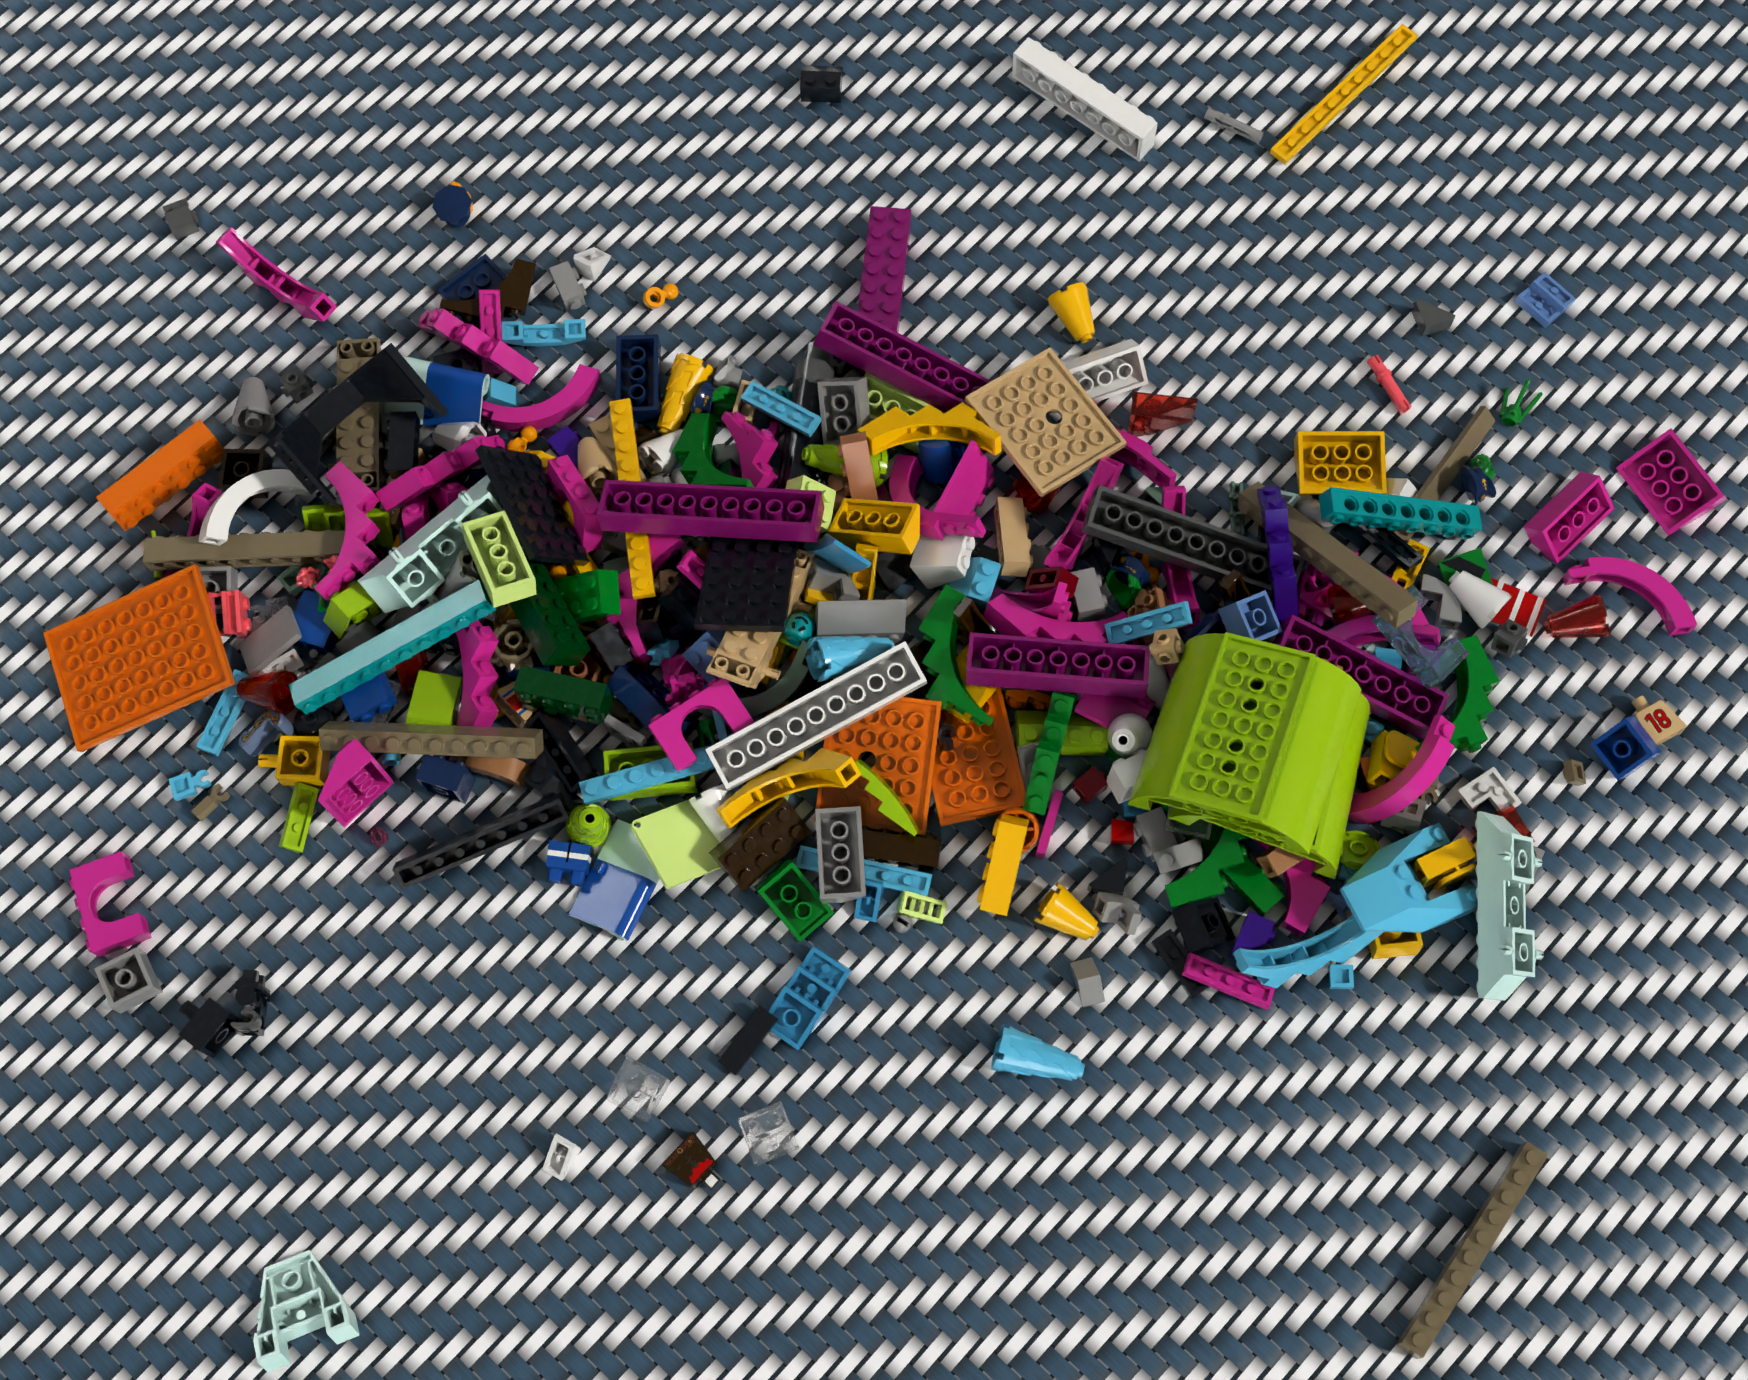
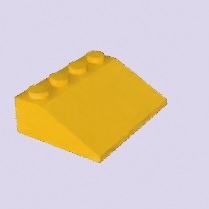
M1384 431L1297 432L1294 438V458L1299 495H1320L1330 487L1387 494Z

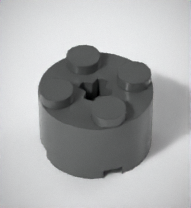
M370 620L358 626L352 624L345 630L346 635L335 647L343 655L381 634V632Z

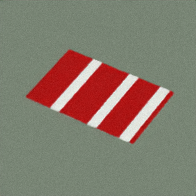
M1491 578L1494 586L1512 596L1491 621L1503 625L1510 619L1527 628V635L1532 637L1546 599Z

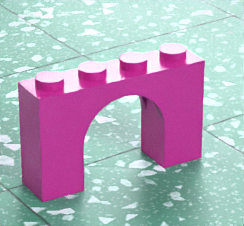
M568 455L549 459L547 475L550 477L553 490L559 495L561 505L563 506L566 500L570 502L574 517L573 528L577 532L576 537L579 543L586 549V553L601 549L603 531L596 515L599 502Z
M718 677L707 684L708 688L703 691L699 689L688 696L689 700L681 703L679 701L669 708L670 712L664 716L660 713L650 720L651 724L648 725L650 732L677 773L697 762V757L685 741L681 731L684 719L692 711L704 708L717 712L732 734L754 723V720L726 679H719Z
M120 851L69 870L71 874L69 883L72 890L76 893L77 898L74 899L78 911L81 912L82 919H80V925L83 931L86 932L87 940H85V944L90 953L102 957L152 938L147 919L140 913H135L113 922L101 921L97 914L98 898L106 888L135 877L128 855Z

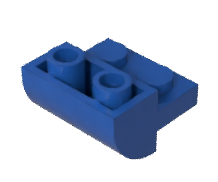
M923 440L919 442L924 479L935 484L948 483L966 451L965 443L950 440Z

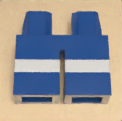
M549 840L546 859L548 881L561 884L563 873L570 874V885L582 887L585 876L589 875L591 859H593L595 852L592 845L570 844L569 842Z

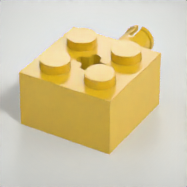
M280 736L278 755L260 754L259 759L262 760H258L259 768H276L275 778L283 786H295L297 782L309 786H324L328 777L331 751L320 749L319 736Z

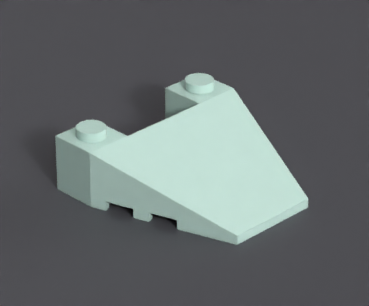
M310 1250L264 1268L260 1298L262 1299L261 1307L257 1313L258 1326L257 1333H254L253 1342L257 1363L268 1373L291 1364L287 1342L326 1327L327 1335L338 1345L360 1335L355 1313Z

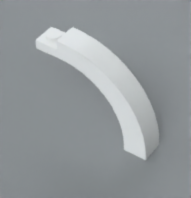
M272 469L253 473L233 484L213 502L203 520L198 542L218 546L228 540L229 526L234 513L243 501L251 496L271 491L286 492L306 497L311 494L290 470Z

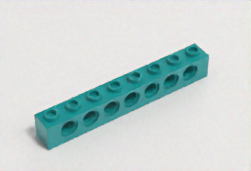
M1330 487L1319 495L1321 520L1331 521L1333 524L1349 523L1351 526L1382 527L1390 531L1399 529L1406 530L1408 533L1423 532L1425 535L1440 534L1443 537L1457 536L1461 537V539H1471L1482 530L1479 506L1334 487Z

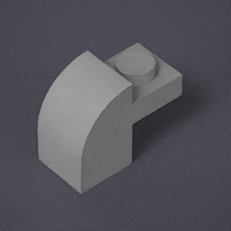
M1201 836L1153 853L1160 874L1200 862L1208 857Z
M1099 891L1092 913L1101 922L1118 924L1126 934L1135 935L1142 915L1138 911L1140 905L1132 899L1119 894Z

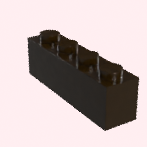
M862 826L865 860L938 871L942 843L941 840H937V836L924 835V838L915 837L909 832H902V835L893 834V830L890 829L872 831L870 827Z

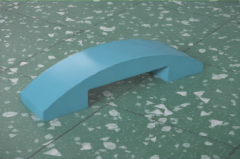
M585 319L564 320V324L523 325V321H502V342L508 344L546 347L572 344L586 340Z

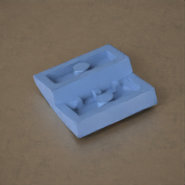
M1545 272L1535 279L1530 287L1520 293L1514 302L1546 328L1570 307L1576 298Z

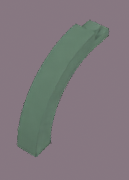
M802 640L790 668L779 682L763 693L748 698H739L751 717L762 715L783 705L793 698L811 676L806 655H811V649L806 650L807 641ZM702 708L697 710L705 715L713 716V712L710 709Z

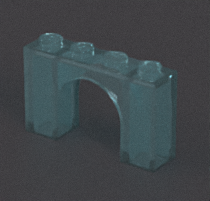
M1414 585L1404 589L1418 599L1417 612L1427 602ZM1378 614L1372 619L1373 623L1427 689L1442 682L1469 654L1456 636L1442 643L1435 651L1426 649L1414 636L1412 618L1397 628L1384 621Z

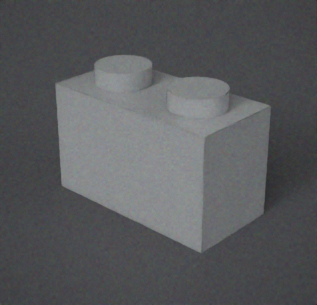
M1162 807L1136 816L1135 824H1133L1134 831L1137 837L1141 836L1144 843L1142 844L1143 852L1146 857H1150L1151 862L1156 861L1153 855L1154 852L1177 845Z

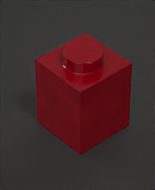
M1092 767L1073 782L1072 789L1087 805L1107 790V776L1102 770L1098 771L1095 767Z

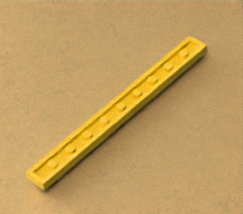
M1401 24L1271 148L1270 154L1286 165L1415 42L1418 35L1404 24Z
M628 398L609 401L618 479L621 481L641 482L631 400ZM625 532L633 598L637 600L656 597L648 533Z

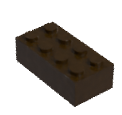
M781 797L759 808L713 848L709 854L730 880L742 891H745L810 834L811 830L784 797Z

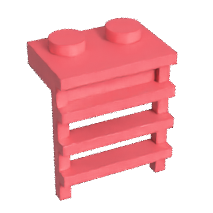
M240 590L208 593L215 619V598H221L224 631H219L220 636L236 635L239 638H247L249 631L252 630L251 620L247 615V610H250L249 598Z

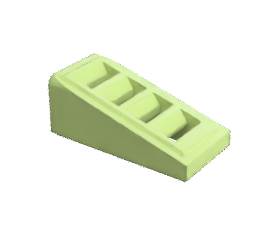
M904 890L900 892L896 914H905L911 918L942 924L947 902ZM907 898L911 899L908 910L905 909ZM916 900L920 901L918 911L914 912ZM925 903H929L927 914L925 915L923 914ZM934 905H938L936 917L932 916Z

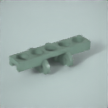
M1232 481L1229 484L1230 495L1228 496L1230 500L1229 517L1231 520V532L1243 536L1245 534L1244 517L1248 516L1241 511L1235 512L1233 510V506L1238 507L1236 502L1239 500V493H1235V487L1239 489L1240 493L1243 491V483ZM1236 526L1240 528V532H1236Z

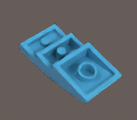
M827 533L824 534L822 539H818V543L812 542L811 544L806 542L803 546V549L815 554L817 558L835 566L843 573L859 572L870 567L872 564L869 560Z
M813 946L803 963L798 966L788 984L783 987L771 1006L769 1012L779 1020L770 1032L799 1050L841 990L852 970L818 947Z

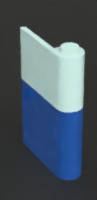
M403 356L449 413L442 418H434L423 404L412 402H385L384 413L416 411L421 425L434 428L442 423L474 421L481 424L483 396L487 393L490 385L489 374Z
M617 819L568 914L602 928L624 941L629 940L660 879L632 831L631 824Z

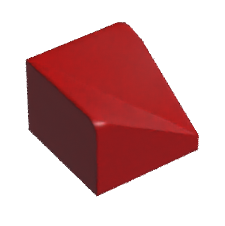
M1112 819L1110 844L1133 845V822Z

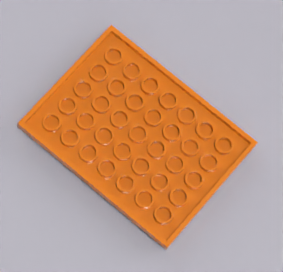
M195 564L43 632L76 749L79 752H84L235 684L199 566Z

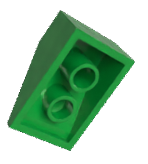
M788 858L753 886L799 942L834 914L828 904L821 903L820 894Z

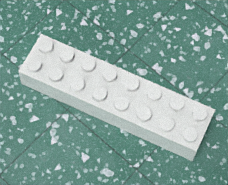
M1028 37L1013 53V78L1140 162L1154 146L1157 122L1153 117L1145 115L1136 106L1130 105L1121 96L1112 93L1103 84L1091 79L1088 74L1080 72L1071 63L1059 58L1055 52L1047 50L1038 41Z

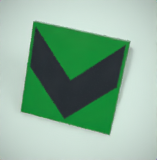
M1481 548L1438 562L1444 582L1448 587L1451 584L1448 580L1456 571L1461 573L1463 570L1493 585Z

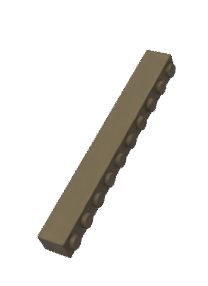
M1256 482L1239 493L1238 509L1255 521L1257 525L1264 528L1257 489L1265 486L1260 482ZM1286 502L1288 507L1289 534L1294 552L1393 627L1397 628L1415 616L1418 599Z
M345 530L261 532L260 534L240 533L239 535H228V540L220 546L198 542L199 535L191 537L183 535L175 537L155 536L153 538H145L142 562L149 571L183 570L194 564L199 567L232 566L233 568L325 564L323 559L330 558L332 555L339 556L344 542Z
M328 721L319 729L320 749L324 751H341L345 743L355 738L368 752L536 759L544 750L542 729Z
M1528 1141L1519 1146L1396 1345L1416 1359H1421L1425 1356L1547 1159L1548 1154Z

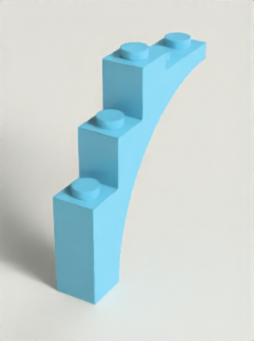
M1352 915L1342 923L1310 939L1274 949L1249 950L1239 948L1233 955L1237 961L1236 965L1242 973L1257 976L1260 983L1265 986L1278 988L1296 973L1311 976L1329 961L1344 964L1383 932L1362 931L1354 915Z

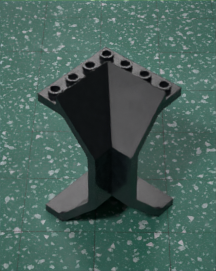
M392 343L353 372L267 443L311 495L318 490L316 495L325 505H337L334 501L337 498L318 476L323 437L366 402H412L423 404L434 418H442L449 413Z

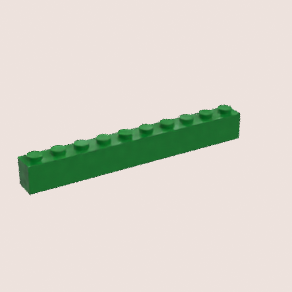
M1111 747L1106 752V756L1112 762L1124 758L1116 754ZM1153 802L1156 808L1162 807L1167 820L1187 841L1201 836L1207 855L1211 854L1223 833L1218 825L1202 819L1197 820L1191 825L1183 824L1168 818L1171 806ZM1247 853L1248 857L1244 858L1245 864L1219 871V874H1224L1226 881L1263 917L1285 895L1282 893V888L1276 882H1271L1266 877L1262 867L1256 866L1250 860L1251 857Z

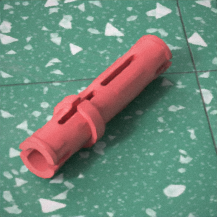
M1379 355L1371 357L1367 364L1375 373L1376 381L1380 382L1399 413L1407 412L1412 406L1391 376L1392 372L1386 368Z

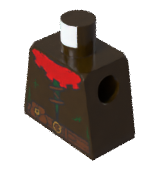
M693 1131L661 1164L666 1170L693 1188H696L703 1182L712 1190L720 1181L712 1172L717 1162Z

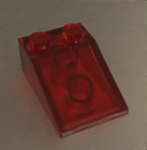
M1133 392L1127 433L1138 437L1149 436L1192 422L1197 399Z

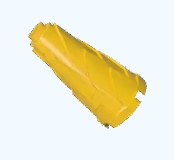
M677 353L670 370L671 375L666 387L667 392L660 408L661 413L657 423L660 434L665 435L680 428L682 422L686 420L691 411L690 406L702 383L708 380L711 381L715 373L712 366L707 364L706 368H704L702 365L703 360L689 354Z

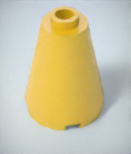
M1084 282L1069 285L1067 290L1062 292L1058 290L1047 298L1049 305L1076 342L1086 343L1093 339L1092 336L1095 334L1088 289Z
M1057 882L1055 885L1058 888L1055 891L1050 889L1038 908V911L1041 912L1039 918L1034 916V921L1083 940L1093 939L1099 931L1098 921L1061 883Z

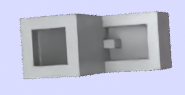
M814 558L807 579L810 589L833 594L834 601L859 600L860 594L857 587L845 573L825 561Z
M1423 574L1418 584L1416 598L1437 601L1435 626L1457 630L1462 622V611L1456 595L1441 580Z

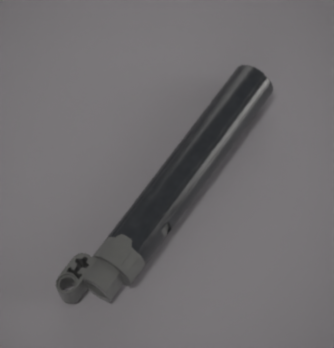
M809 342L805 359L796 363L790 401L821 417L817 382L842 374L845 371L847 362L839 359V363H836V356L813 345L814 342ZM821 423L811 437L786 425L776 489H786L787 480L801 475H805L815 481L819 479L817 478V472L820 469L806 465L801 455L803 448H807L810 444L823 445ZM799 542L798 548L805 550L803 546L806 542Z

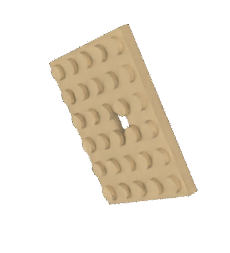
M1050 347L970 393L964 400L968 406L977 411L981 422L1001 435V448L1041 498L1098 464L1101 458L1111 456L1127 444L1125 439ZM1048 412L1059 413L1062 421L1058 424H1052L1047 421L1046 414Z

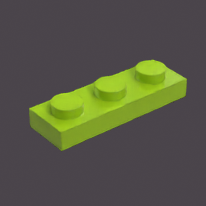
M300 782L295 783L279 847L297 853L303 852L319 788Z

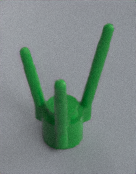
M1529 378L1526 379L1515 404H1510L1509 407H1507L1509 388H1505L1502 407L1499 413L1500 420L1505 425L1512 427L1517 424L1520 425L1523 418L1543 395L1542 392L1538 393L1521 413L1519 405L1531 381Z
M712 716L697 722L699 728L696 730L699 735L701 748L706 746L704 735L705 738L709 737L712 745L716 744L714 735L718 733L714 717Z

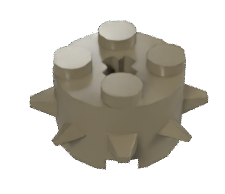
M510 619L507 620V623L500 621L499 629L497 627L494 631L499 642L490 659L491 663L501 661L508 668V672H512L513 669H520L521 665L533 667L538 659V655L519 620Z

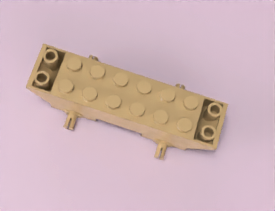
M799 548L787 622L791 615L797 611L810 615L813 606L802 603L801 598L805 591V585L815 554ZM726 631L717 649L711 646L707 649L706 655L713 658L706 673L754 689L757 688L760 680L765 676L778 680L781 671L769 668V662L782 632Z

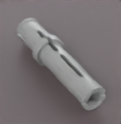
M1212 107L1208 108L1204 116L1205 120L1207 119L1219 125V128H1226L1256 144L1260 143L1264 135L1263 131L1257 130L1230 117V114L1221 113Z

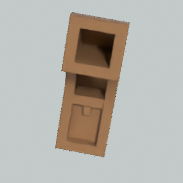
M458 756L457 760L466 764L467 769L473 773L488 775L508 785L523 787L525 786L523 779L532 767L516 758Z

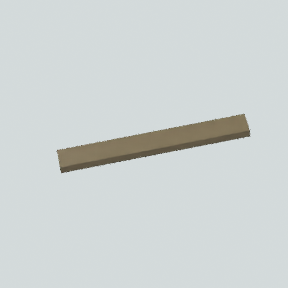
M1486 406L1479 407L1414 498L1436 501L1440 499L1495 423L1494 417ZM1398 529L1393 531L1406 543L1414 534L1408 533L1406 530Z

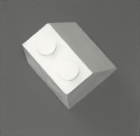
M920 534L913 552L910 568L927 589L964 578L970 566V557L972 550L975 548L974 537L945 534L943 540H936Z

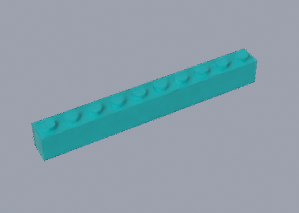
M479 579L289 684L294 706L306 715L314 712L319 707L334 701L337 697L354 690L357 686L372 680L377 675L392 669L395 665L410 659L415 654L430 648L433 644L448 638L453 633L468 627L471 623L497 610L496 607H493L484 584Z

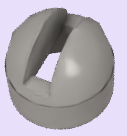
M899 914L893 920V927L899 933H906L911 928V920L907 915ZM897 919H901L902 921L908 923L907 926L898 922Z

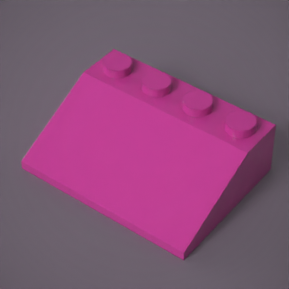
M1671 428L1616 467L1668 536L1708 513L1726 500L1724 494Z
M970 441L934 508V512L976 516L977 513L975 511L977 507L983 505L987 488L991 489L995 482V477H993L994 468L975 441Z
M355 738L345 743L337 754L318 801L345 828L387 790L394 781Z

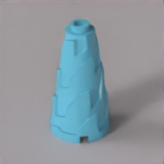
M813 637L808 640L806 650L811 649V655H806L807 665L814 680L818 679L817 682L827 681L853 670L895 647V645L888 637Z
M1002 1025L998 1035L1002 1038L996 1041L991 1070L1027 1076L1036 1075L1047 1078H1059L1069 1081L1082 1077L1085 1064L1081 1063V1059L1078 1056L1045 1043L1037 1037L1018 1031L1009 1025Z

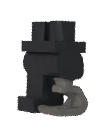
M243 970L242 981H236L235 989H237L235 999L243 1007V1010H241L243 1022H230V1024L235 1028V1032L241 1036H264L268 1005L266 998H270V990L265 987L266 977L259 975L257 970Z

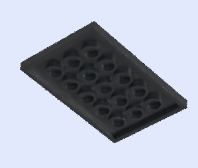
M480 445L475 451L528 559L531 561L585 566L590 562L586 555V549L579 543L576 537V530L567 519L568 513L563 509L559 501V495L553 490L550 477L542 467L541 459L536 454Z
M711 537L694 621L695 630L785 632L799 542Z

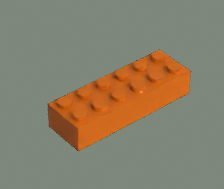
M199 419L96 498L126 532L128 529L135 527L144 517L152 514L161 504L168 502L177 492L188 487L197 477L204 475L214 464L221 462L224 448Z

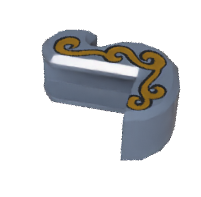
M271 710L265 712L258 717L250 732L246 730L239 738V745L251 757L258 756L279 733L284 736H292L294 733L293 723L280 711Z

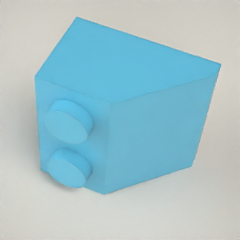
M982 557L970 558V566L967 569L966 576L949 582V586L972 599L977 609L985 611L1002 564Z

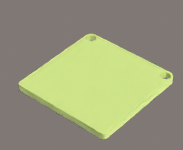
M689 800L632 822V831L666 889H671L721 868L709 854L719 842L694 810Z

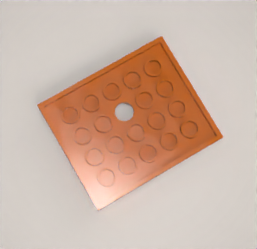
M902 697L824 739L823 748L851 756L854 762L859 759L861 753L865 751L872 752L875 755L876 763L871 769L879 774L895 791L909 810L919 828L917 835H926L942 702ZM862 775L847 788L818 787L816 809L861 806L862 826H868L871 829L877 830L890 829L893 832H908L878 810L883 802L864 789L869 780Z

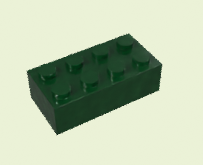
M523 665L520 666L513 689L522 706L527 709L535 710V708H540L549 714L563 713L571 719L581 717L593 724L604 723V719L609 714L613 702V696L607 684Z

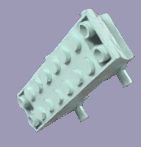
M488 475L483 477L469 490L461 491L458 494V499L398 548H392L393 551L390 550L389 555L358 580L384 613L407 606L413 608L420 601L426 599L431 605L440 601L434 592L438 586L446 581L444 576L447 575L455 563L459 553L468 548L464 540L462 523L504 511Z
M1479 811L1475 820L1477 830V842L1475 844L1477 865L1475 871L1478 879V887L1476 888V898L1478 900V910L1476 912V921L1478 923V934L1476 936L1478 946V958L1476 960L1478 981L1476 988L1478 998L1505 1001L1526 977H1535L1536 959L1541 960L1544 957L1539 955L1544 954L1543 951L1536 950L1535 930L1526 929L1525 884H1534L1535 867L1539 868L1542 866V863H1539L1542 862V859L1535 857L1532 837L1521 835L1503 816Z

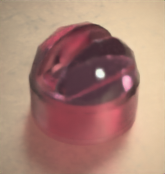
M374 828L370 832L369 838L375 846L381 847L388 842L389 835L383 828ZM377 832L379 833L382 839L380 841H378L375 834Z

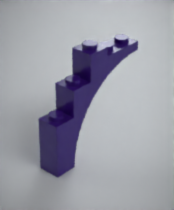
M1269 485L1257 489V496L1268 552L1273 609L1281 625L1282 621L1292 614L1298 617L1297 577L1293 566L1288 507L1285 498H1282L1279 486Z

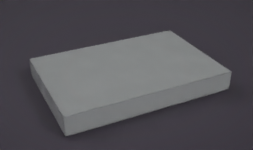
M285 605L239 644L250 675L256 676L302 638L292 608L288 605Z

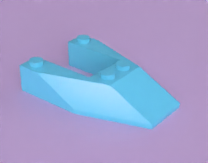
M1440 823L1426 827L1379 849L1339 889L1362 931L1423 933L1465 916L1478 908L1476 886L1474 883L1430 900L1410 863L1451 843Z

